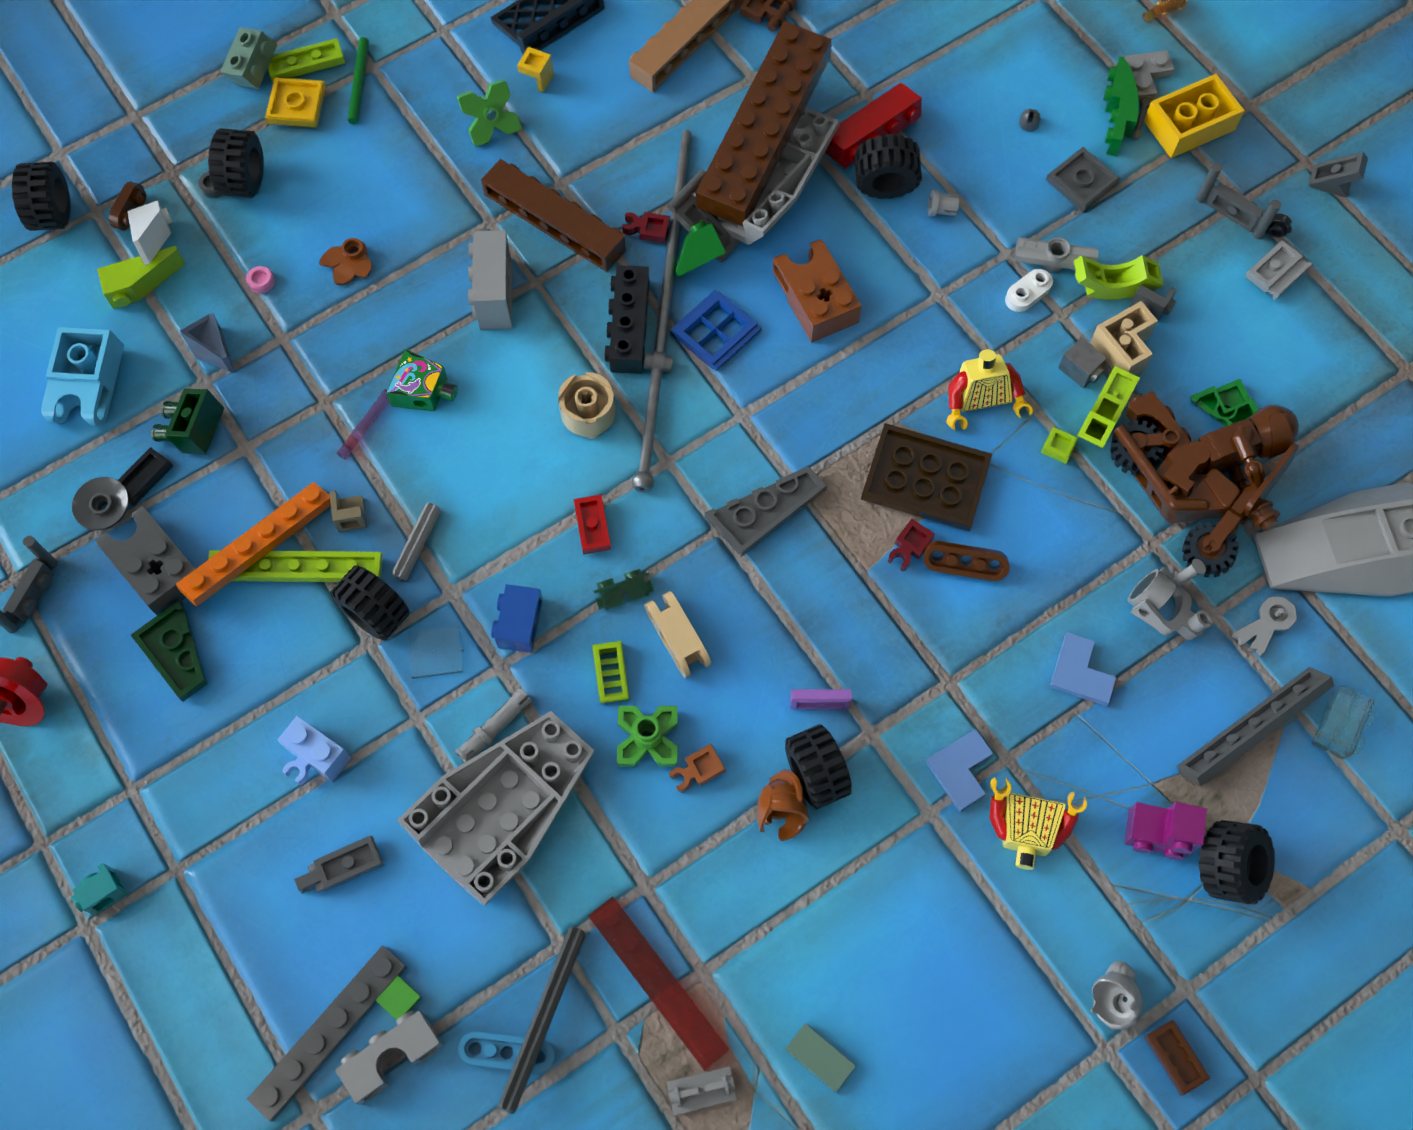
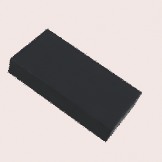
M150 447L117 481L126 488L129 495V503L135 506L173 465Z

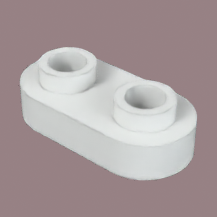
M1035 269L1008 289L1005 298L1008 308L1015 312H1024L1050 292L1053 284V278L1050 273L1042 269ZM1018 293H1021V294H1023L1024 296H1023V297H1020V296H1018L1017 294H1018Z

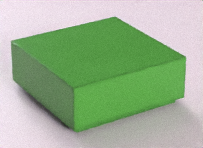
M397 976L375 1001L393 1018L398 1020L401 1016L411 1011L422 997L402 978Z

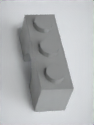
M419 1010L416 1013L413 1011L407 1012L396 1021L398 1025L389 1032L383 1030L377 1033L368 1041L370 1043L368 1047L361 1052L354 1050L341 1060L342 1065L335 1069L355 1104H365L390 1086L384 1077L382 1068L384 1060L392 1052L404 1051L411 1063L418 1066L444 1047V1044L424 1013Z

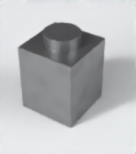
M1080 338L1063 355L1058 369L1084 388L1090 381L1095 383L1103 375L1105 370L1102 367L1107 358L1084 339Z

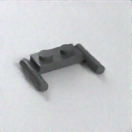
M1213 163L1197 194L1196 200L1200 203H1207L1214 210L1247 231L1252 232L1254 238L1262 239L1281 207L1280 201L1272 200L1262 216L1264 210L1255 203L1250 202L1222 183H1219L1217 186L1214 185L1222 170V165L1220 163Z
M700 170L667 204V207L676 214L674 217L689 233L691 232L689 227L704 220L705 224L712 223L726 252L716 257L722 263L741 241L731 237L712 214L697 208L696 198L692 194L699 187L706 173L704 170Z
M32 536L25 537L23 545L36 558L32 560L3 608L4 611L0 610V626L9 633L17 632L19 628L18 621L25 623L28 617L35 612L37 602L52 583L54 573L50 569L57 566V560Z

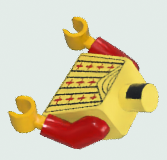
M989 349L982 350L979 358L963 362L960 372L948 386L949 409H952V413L947 417V425L955 431V422L959 420L960 428L965 430L968 422L965 417L960 415V410L961 412L1012 403V398L1016 400L1013 405V411L1019 418H1021L1019 410L1023 406H1026L1029 415H1032L1033 409L1031 405L1023 398L1025 391L1020 374L1010 363H1005L1001 355H996L994 351Z
M993 778L990 782L995 795L991 797L989 820L997 837L1003 840V847L1017 851L1015 866L1020 869L1033 870L1036 855L1047 856L1051 850L1059 849L1072 834L1079 818L1078 813L1084 811L1087 807L1085 796L1080 805L1072 804L1071 801L1075 796L1074 792L1069 793L1067 798L1069 809H1065V804L1010 793L1011 784L1007 778L1002 789H996V778Z

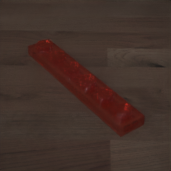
M613 896L588 915L589 919L704 1071L729 1051L728 1046Z

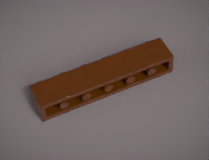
M500 159L481 179L485 196L605 272H608L626 251L625 236L619 229L606 225L598 216L590 215L582 210L577 203L569 202L561 197L555 189L545 187L534 176L529 177L512 163L508 164Z

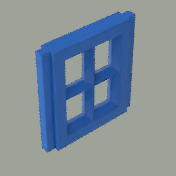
M716 290L670 329V332L678 341L715 371H718L761 331V327L753 319ZM720 306L729 315L715 327L706 317ZM732 318H735L744 327L730 339L720 329ZM702 321L712 331L701 341L696 342L688 333ZM717 334L726 343L712 355L702 345Z

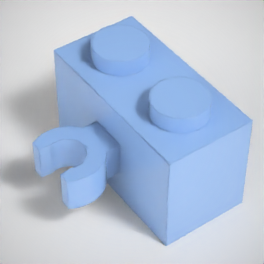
M298 716L295 717L278 738V742L297 757L295 761L287 763L282 772L289 776L292 771L299 769L300 774L295 779L299 785L306 782L310 768H313L333 783L351 760V757L342 747Z

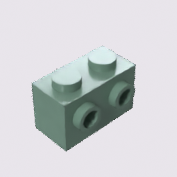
M239 27L220 72L238 86L259 89L277 44L260 30Z

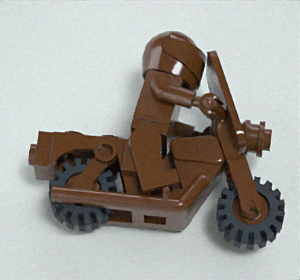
M1153 391L1146 395L1139 394L1130 400L1126 416L1132 425H1129V422L1120 425L1114 430L1110 451L1111 459H1115L1114 465L1117 468L1122 466L1121 471L1124 473L1130 470L1131 475L1135 477L1167 522L1178 523L1223 517L1216 525H1212V521H1206L1204 526H1202V523H1199L1195 529L1191 528L1188 535H1186L1182 552L1184 553L1183 561L1188 562L1187 567L1192 564L1193 559H1199L1204 563L1206 567L1204 577L1209 578L1210 574L1218 577L1221 572L1225 574L1233 566L1238 554L1239 542L1235 541L1237 538L1235 531L1240 524L1244 526L1248 521H1253V528L1255 530L1262 529L1267 531L1279 522L1277 518L1280 516V512L1272 508L1273 503L1265 500V498L1288 469L1298 450L1299 445L1294 443L1299 430L1296 415L1284 406L1277 404L1267 405L1260 408L1248 419L1209 432L1199 437L1198 441L1191 442V437L1187 430L1183 427L1180 428L1175 421L1172 410L1168 406H1164ZM1284 454L1264 480L1265 472L1263 466L1259 461H1255L1254 458L1258 456L1260 459H1272ZM1161 459L1164 460V462L1156 470L1155 464L1158 465ZM1228 471L1232 482L1223 473ZM1247 479L1251 482L1250 485H1246L1245 481Z

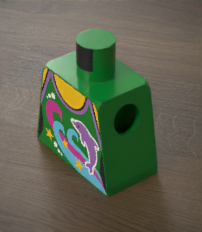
M405 349L386 394L393 407L433 411L436 409L440 398L454 401L458 387L457 385L447 383L445 368L441 364Z

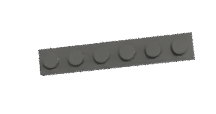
M1311 667L1307 668L1178 764L1177 768L1180 775L1201 787L1334 687L1332 677Z
M382 945L247 1100L269 1121L273 1122L377 1003L375 1000L397 976L400 977L408 967Z

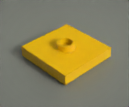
M275 77L265 116L267 124L317 128L326 90L325 82Z

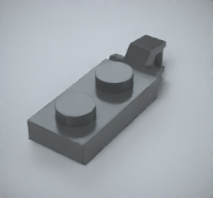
M371 835L314 860V864L308 866L310 872L294 880L301 894L313 889L320 893L384 866V862L374 837Z

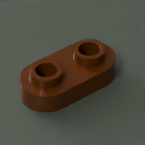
M128 181L123 186L109 213L111 227L123 231L130 227L127 211L144 205L147 195L143 185Z

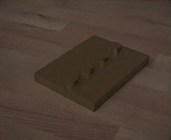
M884 423L861 500L970 531L992 454Z

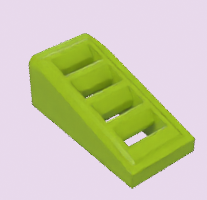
M622 641L592 645L600 704L629 700ZM617 653L616 658L600 660V654ZM618 663L619 669L605 671L601 669L602 665ZM620 675V680L603 682V677ZM618 686L622 688V692L605 694L604 688Z

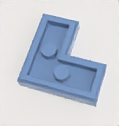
M1066 632L1049 687L1107 706L1116 677L1088 668L1095 641Z
M976 729L926 759L925 763L959 812L986 795L970 772V769L991 757L993 753Z

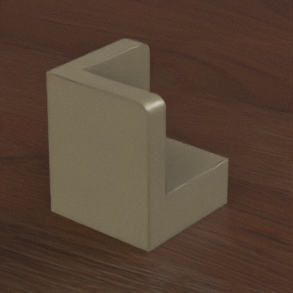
M330 491L332 520L338 532L367 528L363 497L354 496L340 499L336 491Z

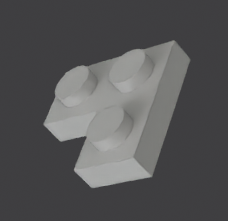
M1168 50L1121 56L1125 57L1134 75L1139 102H1141L1142 98L1155 100L1157 91L1153 79L1170 77L1174 72Z

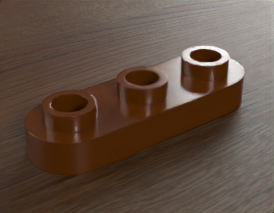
M933 541L923 551L925 566L935 572L999 581L1008 575L1010 569L1008 557L998 550ZM935 551L943 553L941 557H934L932 554ZM963 556H969L971 557V560L968 562H963L961 558ZM996 560L1000 564L996 567H993L989 563L991 561Z

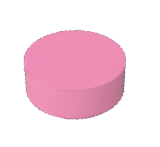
M257 266L247 273L246 282L253 292L263 294L269 292L274 287L275 278L269 268Z

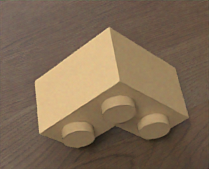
M1140 301L1099 324L1090 343L1107 358L1106 363L1112 370L1114 366H1117L1137 375L1145 370L1153 355L1143 341L1150 338L1158 320L1144 303Z

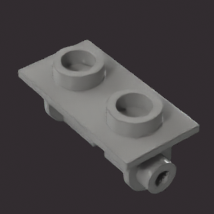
M730 1066L666 1082L673 1115L737 1100Z

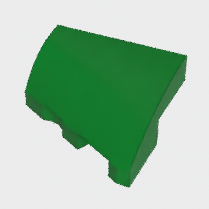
M1241 379L1219 388L1213 386L1190 396L1192 403L1225 427L1248 419L1258 411L1254 400L1250 399Z

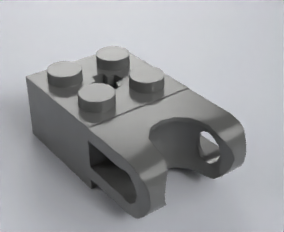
M141 506L131 515L137 524L136 532L131 538L125 541H116L108 533H104L95 542L146 605L156 615H159L179 599L182 601L186 598L178 590L176 583L194 571L195 567L147 510Z

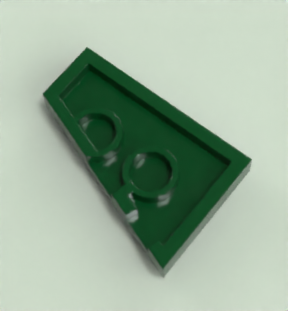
M180 599L131 634L132 638L182 702L208 684L184 604Z

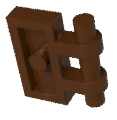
M744 0L739 7V14L759 24L762 23L764 18L770 20L767 28L770 31H775L777 27L782 26L786 20L787 13L795 8L797 0ZM775 3H778V4L781 5V6L779 7V9L773 8V6L775 5Z

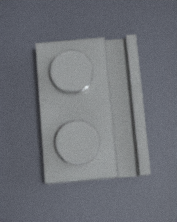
M1281 240L1247 272L1245 277L1265 293L1268 291L1273 295L1272 299L1276 300L1309 270L1312 263L1310 261L1308 263L1305 262L1301 254Z

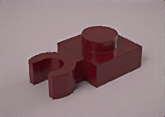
M644 212L643 218H639L634 213H625V222L633 224L622 225L624 234L634 235L639 233L640 240L666 243L670 216Z
M911 519L895 540V545L900 548L891 551L888 562L891 564L895 558L900 557L904 560L900 570H907L911 561V555L919 559L926 546L934 539L935 533Z

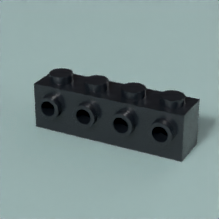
M617 265L616 276H611V292L615 293L614 299H609V315H613L612 322H607V338H611L610 346H605V362L610 363V371L612 373L643 374L650 285L649 267Z

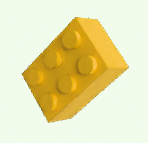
M1214 74L1151 101L1144 118V123L1169 157L1173 158L1235 131L1245 110L1218 75Z

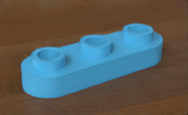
M473 1031L462 1037L458 1045V1053L462 1061L468 1065L512 1071L525 1037ZM545 1040L540 1051L545 1053V1060L542 1063L535 1062L531 1073H546L555 1063V1050ZM475 1043H479L482 1047L478 1055L471 1054V1047ZM507 1047L513 1049V1056L510 1059H504L502 1056L503 1050Z

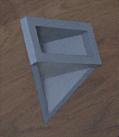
M213 313L180 330L181 335L196 359L228 372L235 371L221 326Z

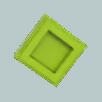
M1053 427L1041 453L1067 464L1078 437Z

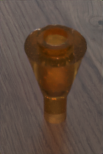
M1159 0L1153 8L1143 13V19L1148 23L1159 15L1183 9L1186 7L1187 0Z

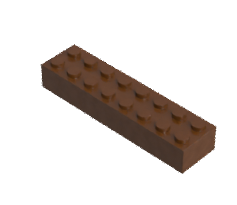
M786 21L783 22L696 191L698 209L743 227V222L753 212L831 58L832 39Z

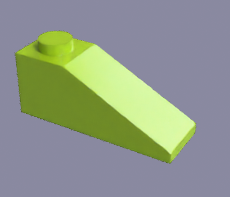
M175 245L159 250L150 264L144 265L141 257L138 256L97 268L103 295L114 309L140 301L184 266L185 262Z

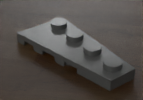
M807 466L776 480L775 484L766 488L760 487L752 491V494L739 500L736 498L726 503V506L717 510L711 509L705 512L704 515L708 522L742 557L825 492L827 485Z

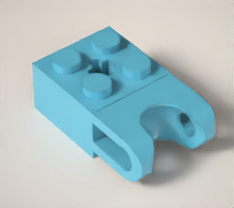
M58 327L46 373L48 383L41 408V413L48 423L66 422L71 410L81 405V416L89 425L102 426L105 424L124 349L122 341L111 330Z

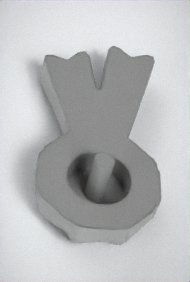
M1269 597L1259 609L1260 619L1232 634V638L1238 640L1239 646H1243L1256 636L1248 651H1255L1258 656H1261L1265 652L1274 632L1287 631L1296 622L1295 606L1284 597Z

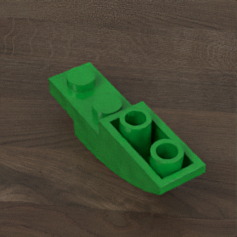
M1119 56L1116 66H1111L1107 81L1111 82V86L1107 85L1103 101H1107L1105 112L1111 113L1109 123L1113 124L1112 128L1108 127L1104 143L1108 144L1106 154L1117 156L1123 137L1131 138L1137 124L1139 112V98L1135 78L1125 57Z

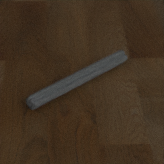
M569 928L498 1104L499 1109L506 1113L514 1114L517 1110L585 938V932L580 928Z

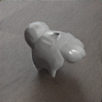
M1124 961L1113 962L1106 970V974L1097 978L1092 986L1094 1004L1090 1011L1097 1014L1100 1020L1113 1031L1126 1030L1137 1024L1144 1006L1141 992L1135 983V972Z

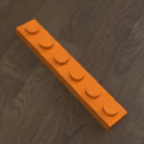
M315 482L311 483L177 582L178 590L197 607L331 506L330 495Z

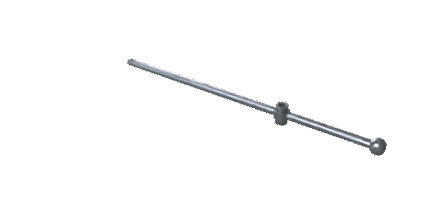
M689 130L682 132L674 197L686 185L692 135ZM674 212L671 214L654 354L645 353L643 369L651 370L639 471L632 478V485L638 492H648L654 485L653 476L650 474L661 377L662 372L670 373L673 357L665 356V345L681 225L674 217L676 215Z

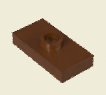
M1170 1020L1144 1036L1181 1096L1211 1079L1174 1020Z

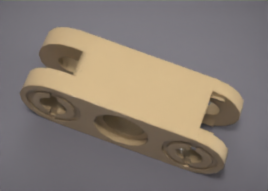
M669 591L662 595L666 609L660 611L653 600L647 602L644 606L680 673L684 678L691 676L688 665L697 660L704 667H708L712 663L704 645L674 594Z

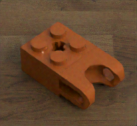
M821 239L810 243L808 252L810 262L807 264L799 265L793 263L786 254L777 256L772 260L773 273L811 343L859 323L862 307Z

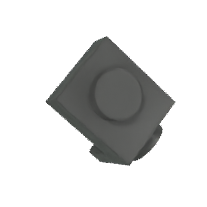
M1141 285L1129 307L1142 301L1159 321L1163 313L1169 315L1176 301L1172 298L1177 290L1172 287L1164 298Z

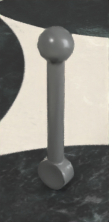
M1149 98L1141 99L1140 106L1142 108L1136 128L1131 135L1134 140L1141 137L1140 129L1144 115L1151 103Z

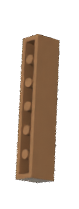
M691 0L686 6L681 7L678 14L671 21H667L655 36L650 37L645 46L631 56L629 60L630 78L651 92H654L739 9L744 0Z

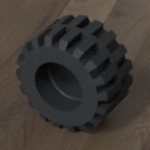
M220 128L213 135L209 148L208 168L212 186L217 194L253 198L258 193L263 178L264 157L259 137L254 131Z
M893 134L876 136V138H870L866 140V143H862L855 152L857 188L861 190V193L868 194L869 197H877L878 199L901 197L906 193L914 191V188H917L922 181L920 148L909 137L904 138V135Z
M55 162L17 164L12 177V197L16 213L22 225L29 231L64 229L68 225L70 218L71 202L68 185L60 167Z
M354 565L330 591L334 603L353 622L377 639L386 641L410 614L404 600L388 584L371 571Z
M816 725L786 738L785 751L790 768L799 777L803 795L813 808L817 810L851 795L852 783L846 762L835 739L823 725Z
M1227 820L1215 822L1213 827L1208 829L1199 854L1200 879L1203 882V888L1209 893V896L1216 899L1249 905L1257 904L1259 900L1261 901L1264 898L1265 893L1268 892L1275 868L1273 841L1268 831L1256 824Z

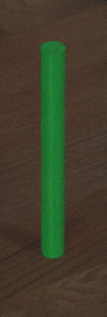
M365 37L359 38L348 113V122L350 124L358 123L369 40Z

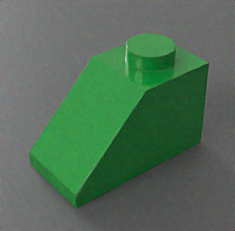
M703 220L689 227L691 232L686 234L675 268L678 277L726 253L711 222L705 224Z

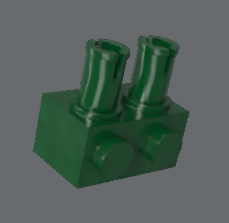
M184 388L179 402L164 401L162 403L164 405L161 406L162 416L165 419H172L169 425L155 424L153 428L160 430L151 429V437L155 442H172L182 453L206 454L224 407L208 389Z

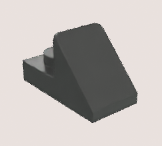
M1364 152L1314 164L1309 186L1313 189L1347 197L1351 182L1364 178L1368 157Z

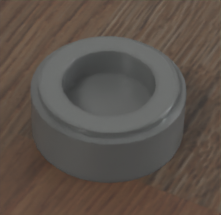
M209 172L204 173L198 181L202 194L209 198L221 196L214 190Z

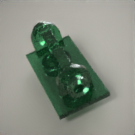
M640 569L625 573L624 580L614 583L613 578L596 583L598 588L592 590L594 594L599 592L600 597L596 598L599 610L604 608L606 611L625 604L621 594L623 592H627L629 601L649 596V593L654 591L651 581L645 582L644 577L648 576L649 572L641 573Z

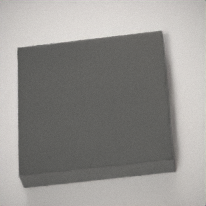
M1082 147L1047 175L1046 181L1084 212L1118 185L1121 178Z

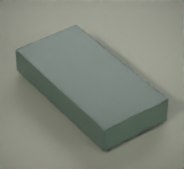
M806 1023L785 1048V1051L835 1093L856 1067Z

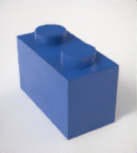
M506 584L504 594L500 593L498 597L497 610L500 611L498 621L494 620L491 637L495 639L498 648L528 653L533 652L543 602L540 589Z

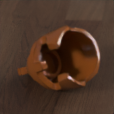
M785 769L769 778V783L763 788L758 799V826L760 832H764V824H771L772 819H786L785 825L778 830L780 841L794 838L804 829L806 823L809 822V811L800 779L796 773Z

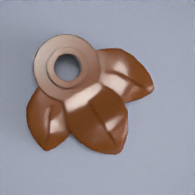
M357 238L345 240L342 246L331 247L322 255L319 261L321 266L333 268V279L336 285L348 284L356 275L366 278L372 268L371 261L367 257V247L364 242Z

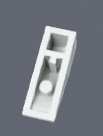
M158 201L127 211L133 243L144 265L151 263L171 234L169 224L173 223L167 208L162 209Z

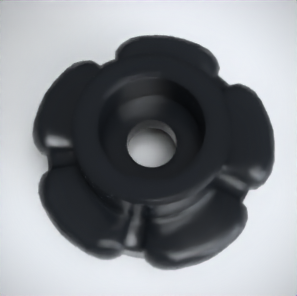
M1276 214L1268 228V233L1277 238L1287 235L1292 230V220L1284 214Z

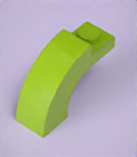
M1083 255L1074 260L1076 280L1078 284L1086 287L1087 296L1103 300L1126 299L1134 297L1141 285L1152 291L1164 286L1159 263L1143 255L1130 262L1118 265L1101 264Z
M1114 366L1077 436L1103 448L1140 377Z

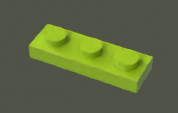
M338 38L275 54L268 65V71L273 83L275 77L293 78L345 64Z

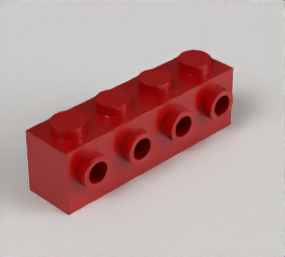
M902 82L842 121L825 153L843 168H847L855 162V152L862 143H866V140L880 135H897L901 130L915 123L921 117L922 97Z

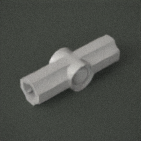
M1018 237L1014 259L1017 262L1043 265L1047 271L1058 272L1063 268L1075 270L1074 260L1081 255L1097 262L1099 250L1097 248L1070 245L1067 240L1060 237H1055L1049 242Z

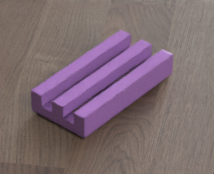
M791 689L790 708L848 709L852 701L851 689Z

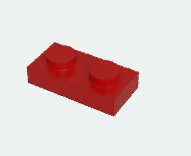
M601 494L573 499L583 555L611 550Z

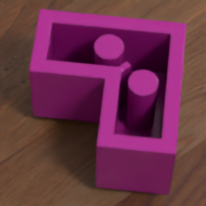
M1136 802L1128 811L1124 844L1133 846V850L1140 853L1156 851L1164 853V857L1168 859L1183 860V858H1186L1203 846L1207 808L1174 802L1166 809Z

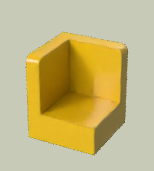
M531 47L527 48L517 65L518 72L537 79L538 91L541 92L545 91L554 75L551 55Z

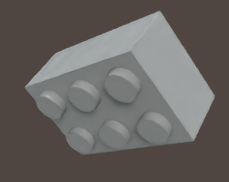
M506 230L473 231V242L469 243V257L472 259V265L468 266L469 281L472 282V289H468L469 305H472L473 320H478L480 330L512 328V257Z

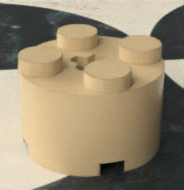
M585 372V375L576 376L575 374L570 376L561 385L558 393V402L562 422L568 430L576 435L594 439L612 425L615 419L616 408L614 393L607 379L593 372Z

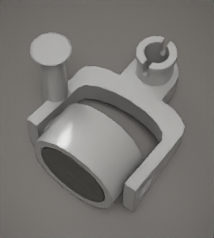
M1193 559L1190 566L1174 577L1165 566L1160 570L1155 569L1151 571L1135 586L1128 597V602L1134 606L1131 613L1157 629L1164 636H1169L1177 631L1187 640H1194L1202 635L1204 629L1211 626L1212 618L1204 610H1199L1196 614L1190 610L1192 605L1191 596L1181 585L1198 574H1204L1206 572L1204 563L1199 559ZM1173 596L1175 599V610L1171 619L1166 621L1158 610Z

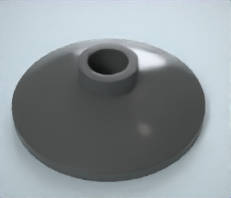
M98 477L89 480L78 489L73 498L72 512L74 518L80 525L89 530L100 531L111 528L125 516L129 506V495L126 488L116 479ZM105 504H108L104 510H101Z

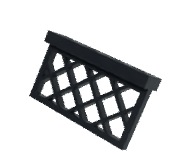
M517 0L490 18L492 24L514 41L524 55L528 47L539 51L604 10L605 6L603 0ZM526 5H533V10L521 9ZM539 5H550V9H538ZM555 5H562L555 9ZM520 17H531L530 22H519ZM536 17H543V18H541L540 20H538L537 22H535V21H536ZM506 18H514L513 22H502Z

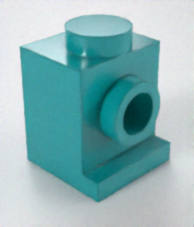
M104 863L97 866L100 870L99 873L86 876L80 881V885L72 890L74 893L71 896L72 902L80 912L86 911L96 916L128 895L115 870Z

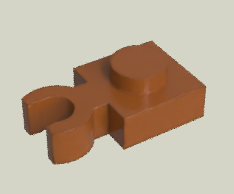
M710 743L685 758L688 767L675 768L669 775L672 779L681 775L684 776V782L676 787L682 793L689 790L692 782L695 780L700 786H703L727 771L713 745Z

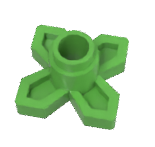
M503 79L490 83L485 96L479 97L472 91L457 96L461 111L476 117L468 129L471 141L475 146L488 143L494 127L508 135L522 129L518 115L503 109L511 96L507 82Z
M636 706L618 707V727L630 735L629 738L617 746L618 766L636 767L643 757L649 753L659 767H676L678 765V747L665 736L678 727L677 706H659L652 716H644ZM645 734H651L649 737H644Z

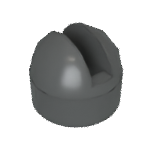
M1031 108L1024 110L1020 116L1019 126L1028 132L1035 131L1040 124V113L1036 109L1033 110ZM1028 117L1033 118V121L1028 122Z

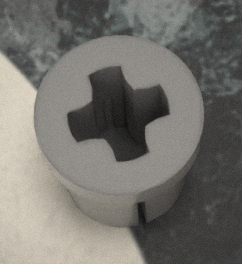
M931 190L928 200V216L935 217L936 214L956 216L959 196Z

